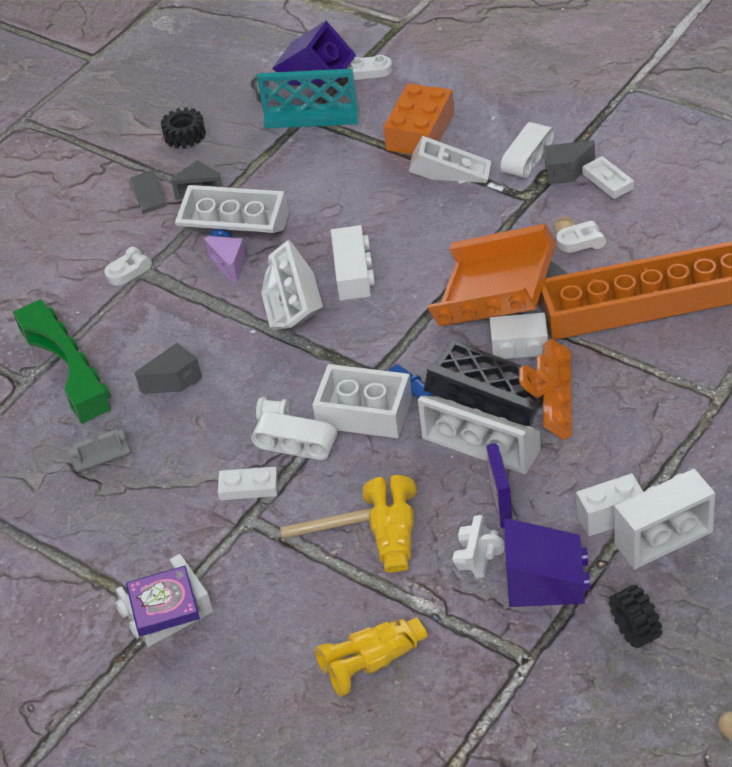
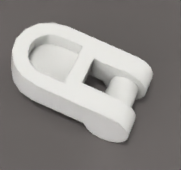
M588 221L561 229L556 236L557 247L566 253H573L590 247L600 249L606 244V238L599 232V227L595 221Z
M132 246L127 249L124 256L106 266V280L114 286L123 285L146 272L151 267L152 261L146 255H142V252L137 247Z

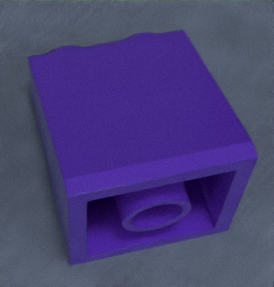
M326 20L292 41L272 69L275 72L347 69L356 54ZM313 79L311 81L313 84L326 83L321 79ZM290 80L287 84L301 85L302 83L297 80Z
M504 519L509 607L585 604L584 591H590L589 572H583V566H588L587 547H581L580 535L518 520Z

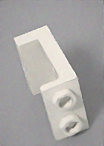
M181 554L169 559L172 569L186 565L200 619L212 613L213 610L208 593ZM122 587L116 589L119 600L115 602V605L122 618L129 617L131 621L128 622V625L135 638L138 639L140 637L136 629L129 595L125 593ZM197 620L144 635L141 638L147 647H150Z

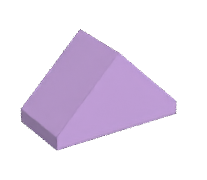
M205 237L204 242L208 258L232 284L238 282L247 258L243 238Z

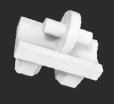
M483 515L474 516L471 526L460 527L458 533L459 542L463 547L467 548L454 551L452 559L459 571L471 570L476 578L485 577L488 560H492L494 556L502 554L505 549V541L498 536V531L490 530L484 525Z

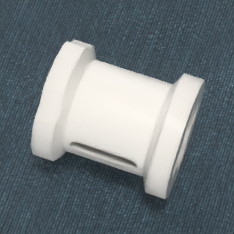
M260 397L256 407L257 421L265 412L290 416V401L288 399L272 401L267 400L266 397Z

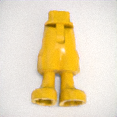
M392 475L390 477V489L393 498V505L391 507L387 506V483L383 477H377L368 481L362 488L363 500L368 504L374 505L373 509L369 512L370 529L375 536L380 561L384 563V570L388 573L407 570L409 567L408 560L411 558L412 531L415 522L413 508L406 501L416 496L417 486L413 479L402 475Z
M417 617L407 622L399 619L398 622H383L375 626V628L370 627L349 635L348 641L343 643H324L318 645L314 651L323 673H329L330 681L336 694L339 697H343L350 693L351 678L357 672L363 670L370 675L388 666L391 661L403 656L411 649L417 648V642L428 638V634ZM353 654V657L344 659L345 657Z

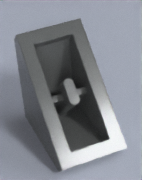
M198 160L171 178L176 200L184 198L188 185L223 187L220 173Z
M154 170L130 177V188L143 214L166 207Z

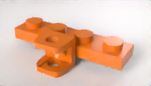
M551 338L544 343V355L541 354L536 357V371L527 365L520 368L519 382L526 391L536 398L543 395V427L560 439L565 440L572 436L571 352L566 346L560 345Z

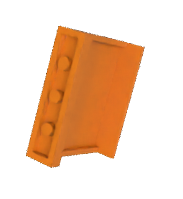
M546 223L452 242L449 250L456 260V264L443 299L440 303L429 304L427 307L439 327L535 310L556 246V241Z

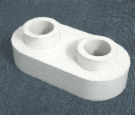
M384 55L365 58L355 57L347 69H353L354 80L385 77L392 72V61Z

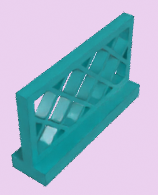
M353 69L258 73L257 75L265 129L358 124L360 108L359 102H357ZM348 77L349 82L342 87L335 80ZM313 79H321L326 83L319 88L311 83ZM290 80H297L302 84L295 89L287 83ZM264 81H273L278 86L271 90L265 86ZM329 86L339 91L334 97L324 92ZM305 87L315 92L311 98L301 93ZM282 88L291 93L287 99L277 94ZM345 95L351 99V103H341L338 99ZM319 96H321L322 98L327 100L328 103L317 104L314 101ZM297 97L305 103L303 105H293L290 102ZM273 98L281 103V105L268 106V102Z

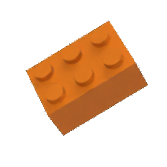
M407 83L383 127L386 150L412 154L422 136L440 142L455 113L453 90Z

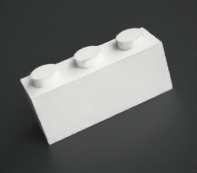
M361 225L331 229L340 301L370 297V286L375 285L373 269L367 270V268H372L370 252L365 253V251L370 250L368 235L362 234Z

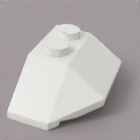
M287 240L269 255L267 262L269 266L264 276L261 291L269 326L273 330L292 328L299 325L323 308L313 271L292 242Z

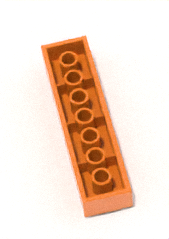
M732 241L545 278L539 296V305L542 313H545L546 325L551 338L556 340L732 304Z

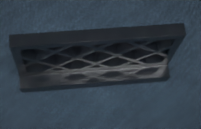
M455 340L450 342L435 364L431 363L427 369L424 391L447 400H452L458 404L478 409L484 413L505 418L508 421L523 426H532L534 416L543 403V395L536 398L525 389L517 391L513 389L512 385L520 384L519 376L522 365ZM456 351L464 354L466 357L455 358L452 353ZM485 362L490 364L491 367L480 368L478 363ZM471 364L473 370L462 371L460 366ZM512 372L517 376L507 378L504 373ZM497 374L498 380L488 381L487 375ZM525 397H531L533 401L528 400Z

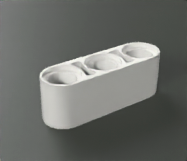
M528 122L503 155L501 171L524 179L527 178L544 156V146L552 144L554 128Z
M265 412L261 415L251 435V440L257 447L264 450L324 460L328 457L338 432L334 426L326 422Z

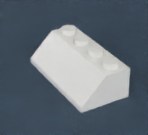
M188 185L175 224L176 226L275 233L284 231L289 208L284 191Z
M420 396L418 399L422 439L487 461L486 445L497 443L504 467L525 475L541 451L540 431L529 426H523L508 421L505 418L496 417L478 409H473L437 396Z

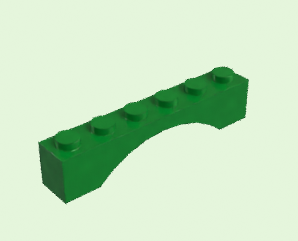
M39 299L13 311L18 329L28 345L40 347L54 353L69 367L68 380L64 390L70 408L79 422L83 424L110 411L108 399L111 398L108 387L105 383H99L100 378L94 367L89 369V362L83 351L78 353V346L72 336L67 337L68 332L62 321L57 322L58 319L52 306L47 307L43 300Z

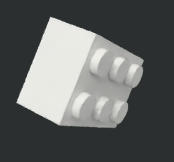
M328 364L313 402L315 420L329 423L337 431L399 439L412 400L410 374Z
M692 469L683 474H677L672 479L658 486H652L645 492L632 498L622 500L614 506L615 546L635 570L712 533L715 492L699 473Z

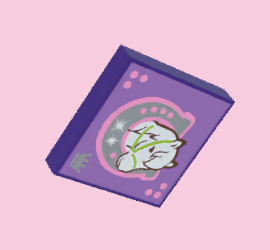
M493 443L486 445L489 485L500 526L504 528V519H512L510 486L499 445Z
M186 565L126 582L139 637L200 619Z

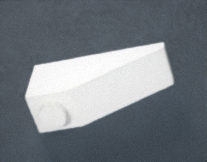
M422 136L412 153L409 172L431 180L486 183L489 177L491 161Z

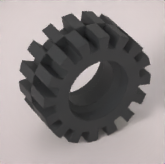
M184 107V110L177 108V112L171 110L169 115L165 114L163 116L161 128L165 143H168V146L172 147L174 145L176 149L182 146V149L187 148L186 145L193 147L194 142L199 144L201 142L200 139L205 138L206 130L202 114L194 108H191L190 111L188 107Z
M631 585L609 597V606L612 608L610 612L615 617L614 622L616 625L618 624L619 632L624 634V639L630 642L632 647L640 648L661 637L663 631L661 630L662 623L658 621L660 619L659 614L655 613L654 608L656 607L653 603H650V597L647 594L644 595V590L641 587L638 588V585Z

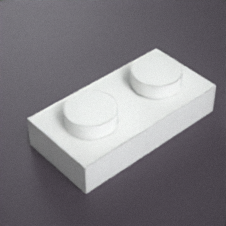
M603 156L582 166L583 175L613 199L634 189V180Z
M277 467L219 471V500L277 496Z

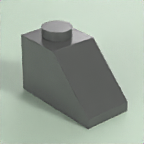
M594 140L544 146L548 183L572 182L583 174L582 166L595 160Z
M178 343L134 372L139 390L143 394L182 392L202 377L197 357Z

